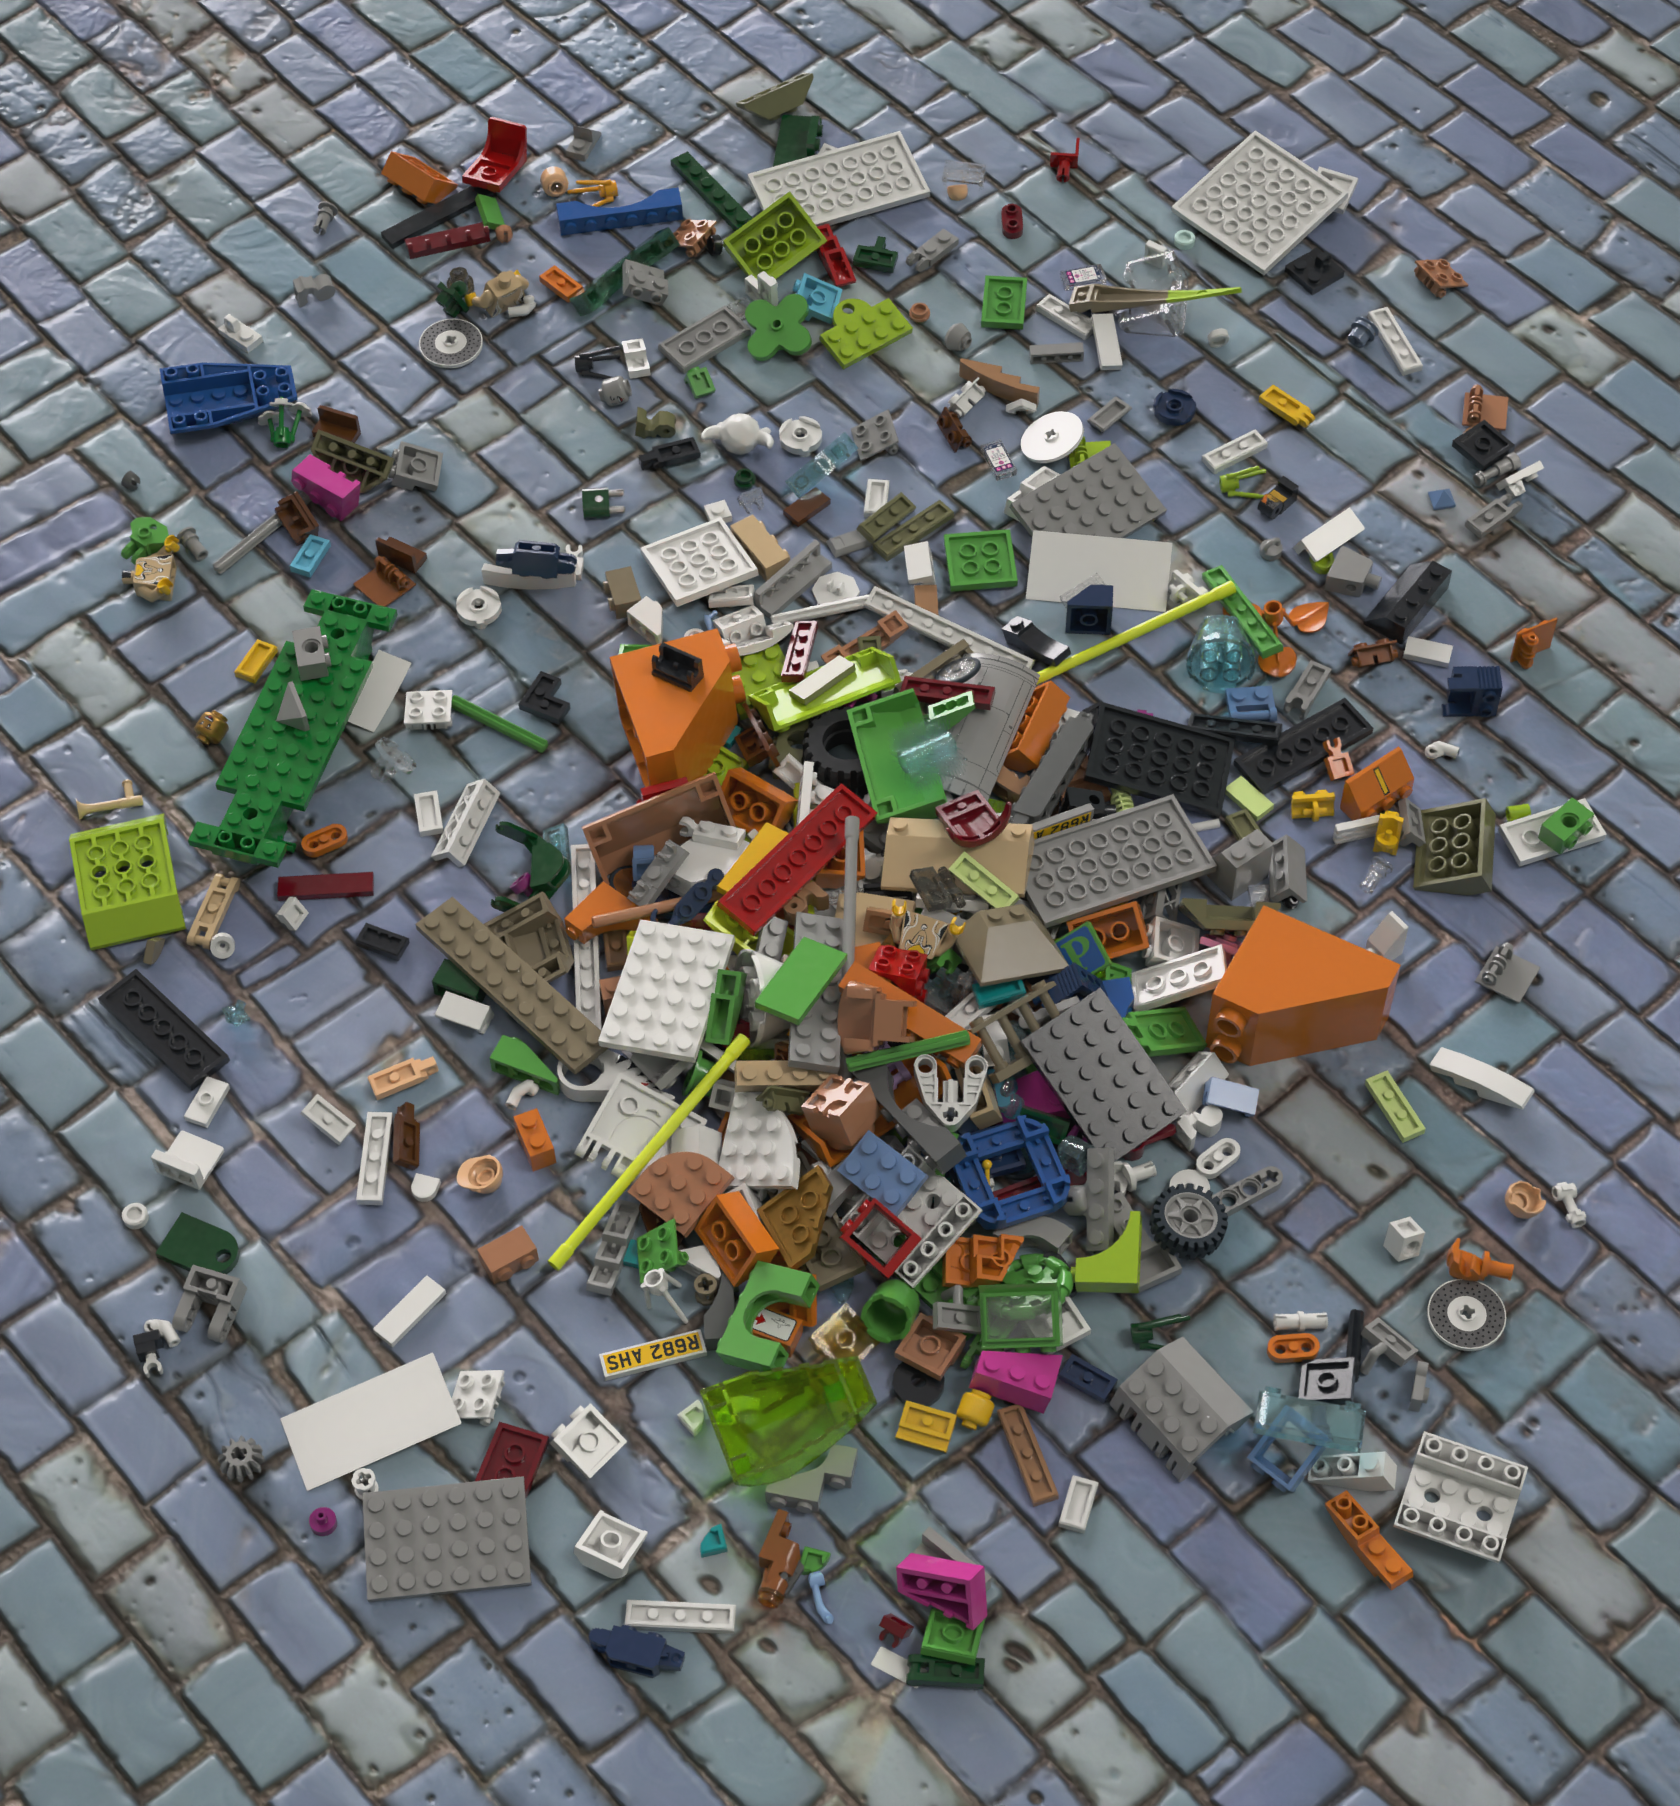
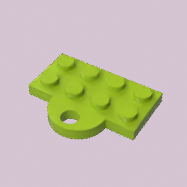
M851 298L841 301L835 307L833 313L834 327L820 334L819 340L844 370L911 334L913 327L889 298L872 307L863 300ZM850 308L853 310V313L847 314L843 312V309Z

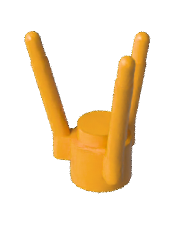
M611 179L577 180L576 184L598 186L567 190L568 194L599 191L600 197L605 199L591 205L595 207L614 202L613 197H618L615 180L611 181Z

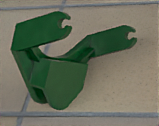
M506 821L499 822V826L496 824L495 831L498 834L524 844L532 854L530 887L533 891L528 899L544 892L550 900L570 875L571 864L569 860L550 842L547 843L533 832ZM496 896L495 901L491 899V906L502 912H506L520 904L503 896Z

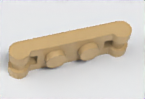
M215 874L188 933L187 945H202L204 949L210 950L211 940L218 933L235 892L240 888V878L231 877L230 879L225 878L222 874ZM200 932H206L205 936L199 935Z

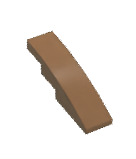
M960 359L959 376L963 379L973 382L979 377L980 379L976 384L983 386L987 392L1012 402L1022 398L1036 404V408L1038 407L1040 387L1021 384V377L1002 373V366Z

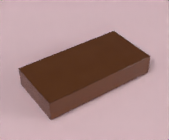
M815 487L785 508L783 515L799 527L830 505L831 499Z

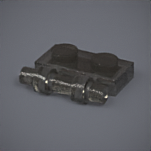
M933 866L911 870L909 877L928 912L950 909L952 903H955L957 908H963L966 905L961 888H957L955 877L945 866L940 867L938 873H936Z

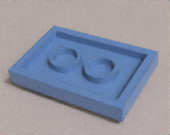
M869 1130L837 1169L841 1175L871 1198H876L897 1217L929 1177Z

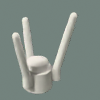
M663 1268L649 1271L644 1277V1283L640 1285L644 1291L647 1309L652 1307L650 1293L657 1296L663 1295L683 1323L687 1324L688 1319L667 1291L668 1282L678 1288H681L682 1284L668 1275Z

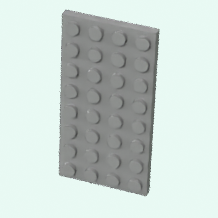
M1174 794L1035 839L1025 897L1043 925L1048 928L1215 872L1217 865Z

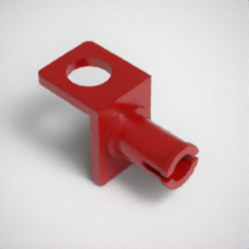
M1080 138L1076 139L1075 154L1051 152L1050 167H1058L1056 179L1059 182H1062V175H1064V182H1068L1070 179V168L1077 169Z

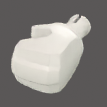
M1152 1161L1135 1167H1131L1127 1162H1114V1190L1122 1191L1124 1196L1127 1190L1129 1192L1136 1190L1138 1181L1157 1176V1171Z

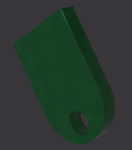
M181 1212L155 1254L157 1258L189 1272L192 1265H196L227 1275L237 1265L240 1251L236 1239L228 1231ZM221 1255H231L227 1262H218V1258Z

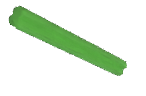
M457 695L452 697L451 708L541 753L547 749V740Z
M967 1030L847 1057L846 1064L849 1072L918 1057L923 1054H931L969 1045L970 1036Z

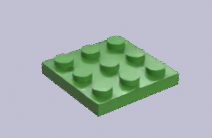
M1010 529L944 534L951 592L1018 586Z

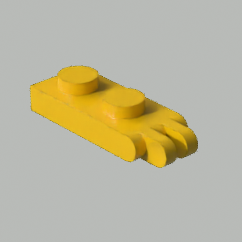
M1271 385L1259 396V403L1295 426L1299 424L1306 428L1315 420V416L1311 414L1309 407L1275 385Z

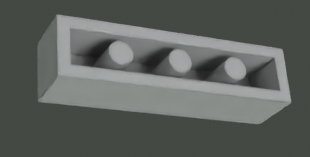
M1083 342L1030 345V364L1083 361Z

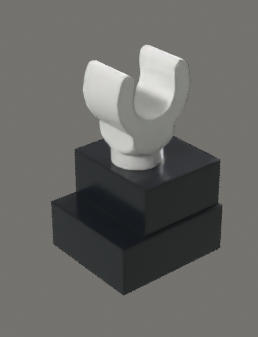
M159 1329L133 1335L140 1363L146 1362L143 1366L146 1377H150L149 1370L152 1367H157L160 1375H162L163 1367L157 1360L160 1358L158 1349L164 1348L163 1338Z

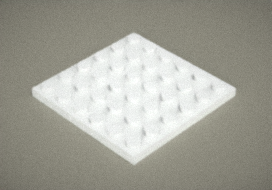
M1254 131L1171 208L1172 212L1265 275L1348 198V192L1274 142Z

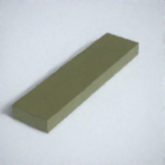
M938 500L873 543V550L888 562L903 552L904 546L915 544L954 518V512L941 500Z

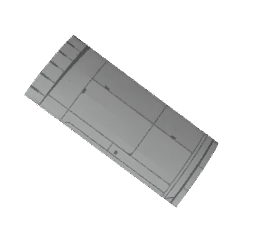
M986 653L964 654L962 658L975 657L979 659L981 668L974 677L964 683L995 687L996 693L991 710L974 709L959 723L940 736L930 740L944 790L963 796L978 789L986 801H988L1040 675L1025 665L1005 657ZM960 664L953 680L968 674L976 664Z

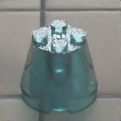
M1208 615L1204 617L1190 646L1186 658L1187 673L1189 678H1192L1197 684L1202 686V689L1205 691L1225 693L1226 688L1241 686L1247 680H1251L1255 673V652L1238 618L1235 616Z

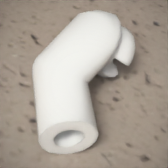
M524 296V303L521 306L508 307L509 318L527 316L536 306L534 296Z
M1437 741L1425 748V755L1429 759H1436L1443 755L1456 758L1459 747Z
M527 1079L513 1087L505 1106L511 1110H516L522 1096L526 1093L530 1096L536 1095L539 1090L538 1084L534 1083V1080Z
M153 1319L145 1322L144 1331L148 1332L159 1329L161 1336L165 1338L169 1347H175L181 1342L169 1321Z

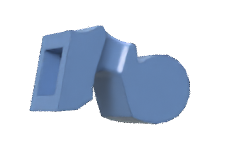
M653 845L633 846V881L640 880L654 860Z

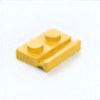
M906 1400L895 1438L947 1454L957 1415Z

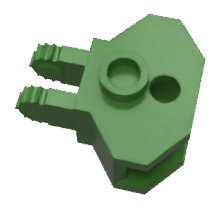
M151 517L135 518L130 523L132 534L129 536L130 542L122 549L121 556L126 560L131 557V562L136 565L138 558L147 557L158 552L165 545L164 541L169 536L167 527Z

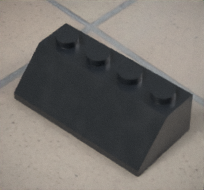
M1433 560L1411 564L1363 621V624L1391 640H1397V643L1402 645L1449 588L1452 570Z

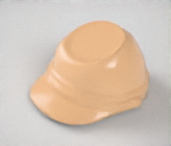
M491 1155L466 1160L460 1166L457 1173L458 1185L482 1194H490L500 1187L503 1178L501 1163Z

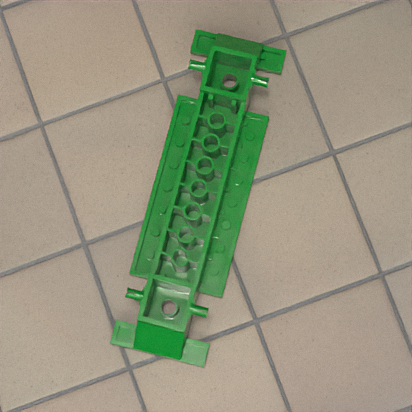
M311 589L303 606L304 612L322 616L318 626H320L321 634L327 636L329 648L324 649V651L330 654L332 666L327 667L329 676L301 681L294 642H285L216 782L217 790L232 793L235 796L219 827L197 821L188 839L189 846L212 851V854L254 865L264 864L279 868L286 851L295 852L296 843L284 841V836L288 829L287 821L293 809L306 811L373 669V663L369 661V656L373 650L372 639L374 629L390 632L398 616L397 609ZM293 681L307 715L310 728L308 731L276 721L289 682Z

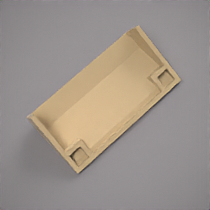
M890 817L885 842L881 890L977 895L948 870L965 851L1019 897H1025L1035 845L1033 824L1008 823L1003 832L992 841L974 848H963L950 839L946 833V827L941 820Z

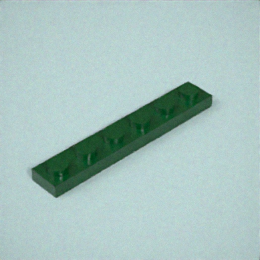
M688 151L671 159V166L734 231L753 219Z

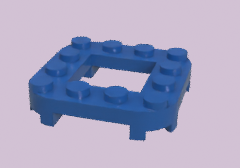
M1026 1115L1016 1116V1121L973 1135L967 1132L961 1136L959 1142L967 1156L957 1163L953 1170L962 1192L983 1210L975 1219L981 1224L982 1228L991 1230L1010 1227L1055 1212L1067 1203L1070 1177L1069 1174L1066 1175L1049 1137V1129L1045 1123L1041 1124L1036 1120L1026 1118ZM1025 1147L1041 1187L998 1201V1198H995L979 1161Z

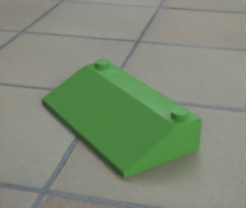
M911 688L847 710L871 804L877 812L875 817L877 824L889 823L890 817L938 818L935 807L947 803V798L920 703L914 689Z

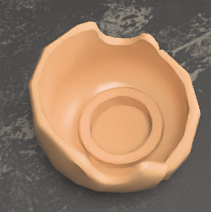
M1517 1181L1511 1184L1505 1194L1506 1207L1515 1217L1521 1219H1529L1541 1213L1546 1205V1200H1542L1539 1188L1533 1187L1530 1183L1524 1181Z

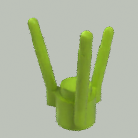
M1255 466L1219 476L1221 493H1227L1228 497L1239 496L1262 499L1264 495L1238 492L1235 489H1239V479L1266 473V469L1259 470L1260 467Z

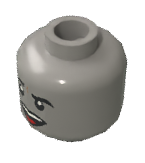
M622 376L603 380L601 388L598 390L601 401H605L611 407L628 402L629 396L632 395L628 379L624 380Z

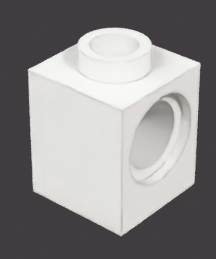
M1411 1217L1389 1222L1383 1246L1398 1262L1419 1256L1425 1232Z

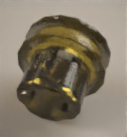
M457 267L450 271V277L447 280L448 289H450L454 282L463 281L468 287L467 295L474 291L473 278L468 275L465 268Z

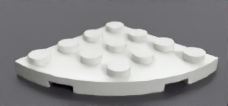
M735 1092L718 1164L735 1178L727 1189H734L743 1183H747V1186L751 1189H797L800 1175V1159L797 1158L795 1144L798 1141L790 1121L779 1110L767 1111L762 1105L763 1102L756 1101L755 1098L759 1095L750 1092Z

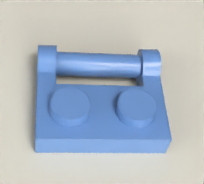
M1271 685L1226 688L1225 697L1230 718L1277 721V709Z

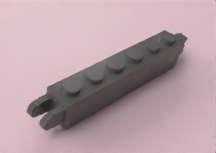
M1081 711L1076 718L1070 716L1065 725H1061L1057 738L1053 739L1050 743L1049 751L1041 757L1038 769L1032 772L1027 787L1024 786L1022 788L1017 803L1014 802L1012 804L1011 823L1032 824L1050 817L1090 751L1094 731L1093 714Z

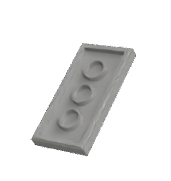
M723 306L658 344V350L685 374L688 370L702 364L749 336L751 329L730 309Z

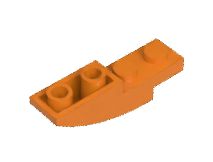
M1347 1490L1325 1503V1507L1337 1528L1374 1577L1379 1576L1390 1590L1413 1578V1570L1380 1534V1527Z

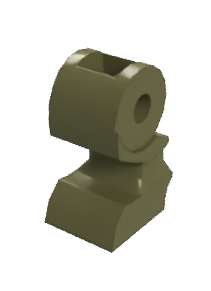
M637 407L635 436L644 439L646 437L655 438L657 434L664 438L675 435L676 417L674 414L668 411H659L652 419H648L646 417L647 411Z

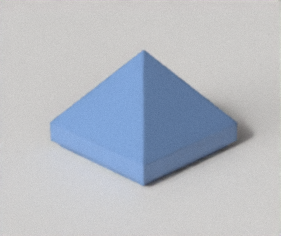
M1450 488L1428 492L1434 510L1456 507Z

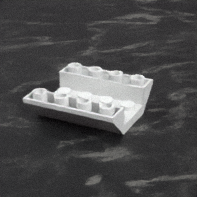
M908 1145L901 1155L929 1176L898 1216L903 1223L922 1238L895 1270L902 1279L912 1288H915L983 1210L945 1177L936 1175L935 1169L932 1170L923 1157ZM865 1193L840 1221L843 1225L849 1218L854 1221L859 1215L856 1210L865 1199L871 1201L872 1198ZM938 1196L940 1198L938 1207L934 1209L928 1208V1200L931 1197ZM875 1209L868 1214L853 1232L859 1240L885 1263L899 1248L894 1246V1238L897 1235H904Z
M1424 1431L1393 1527L1499 1564L1528 1467ZM1429 1492L1435 1493L1439 1501L1435 1503L1428 1502L1424 1495ZM1484 1510L1490 1514L1491 1519L1489 1521H1482L1477 1517L1476 1513Z

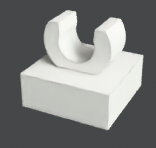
M289 897L275 916L289 930L296 931L309 912L296 897Z

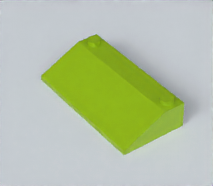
M870 647L844 657L855 664L856 670L807 705L790 697L789 690L800 682H780L749 694L748 698L768 728L780 733L789 730L790 725L879 690H891L896 687L895 684L902 681L894 656L875 647ZM821 667L808 671L806 674V678L814 672H816Z

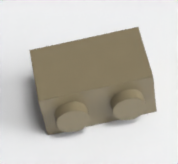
M631 566L606 571V581L602 582L605 595L609 594L610 598H607L610 612H615L616 619L626 618L627 610L641 600Z

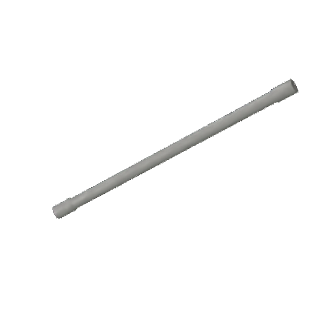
M857 816L845 818L846 846L842 952L847 953V961L842 966V979L855 961L857 852L860 819ZM840 1044L838 1076H842L845 1081L848 1078L853 1080V1076L846 1064V1058L851 1057L852 1054H844Z

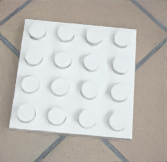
M721 517L640 548L642 556L677 607L758 576L757 567Z

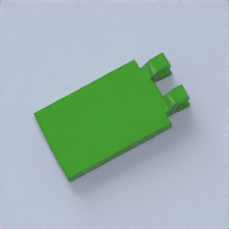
M1185 1007L1128 1012L1122 1018L1149 1057L1203 1051L1207 1046L1206 1041Z

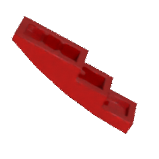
M829 223L817 226L827 239V242L816 251L834 285L841 287L856 283V278L844 248L840 247L836 235H833Z

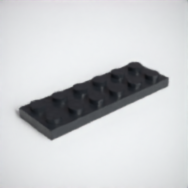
M1343 698L1282 732L1278 746L1260 744L1235 758L1233 765L1251 785L1265 795L1329 757V753L1325 751L1323 746L1324 741L1329 740L1330 745L1334 748L1333 739L1340 737L1341 751L1373 734L1374 728L1346 698Z
M137 969L98 997L99 1003L191 1091L203 1083L207 1076L210 1077L230 1061L229 1056Z

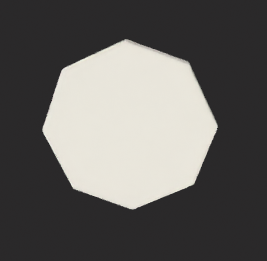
M840 572L820 576L812 588V593L818 605L858 597L860 594L854 577Z

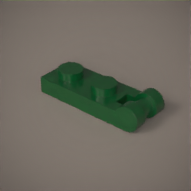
M910 1654L907 1657V1666L910 1669L906 1675V1684L909 1686L931 1685L983 1689L985 1658H976L975 1665L922 1654ZM929 1667V1673L920 1672L921 1668Z

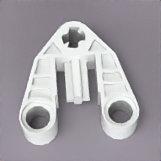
M928 1054L920 1055L915 1060L914 1077L922 1103L950 1132L958 1130L975 1111L986 1079L988 1064L982 1056L974 1055L969 1057L964 1070L963 1102H958V1081H953V1079L943 1081V1102H938L936 1060ZM921 1065H928L932 1070L928 1073H923L918 1068ZM972 1066H979L983 1071L979 1074H974L969 1069ZM947 1115H953L952 1122L947 1121Z

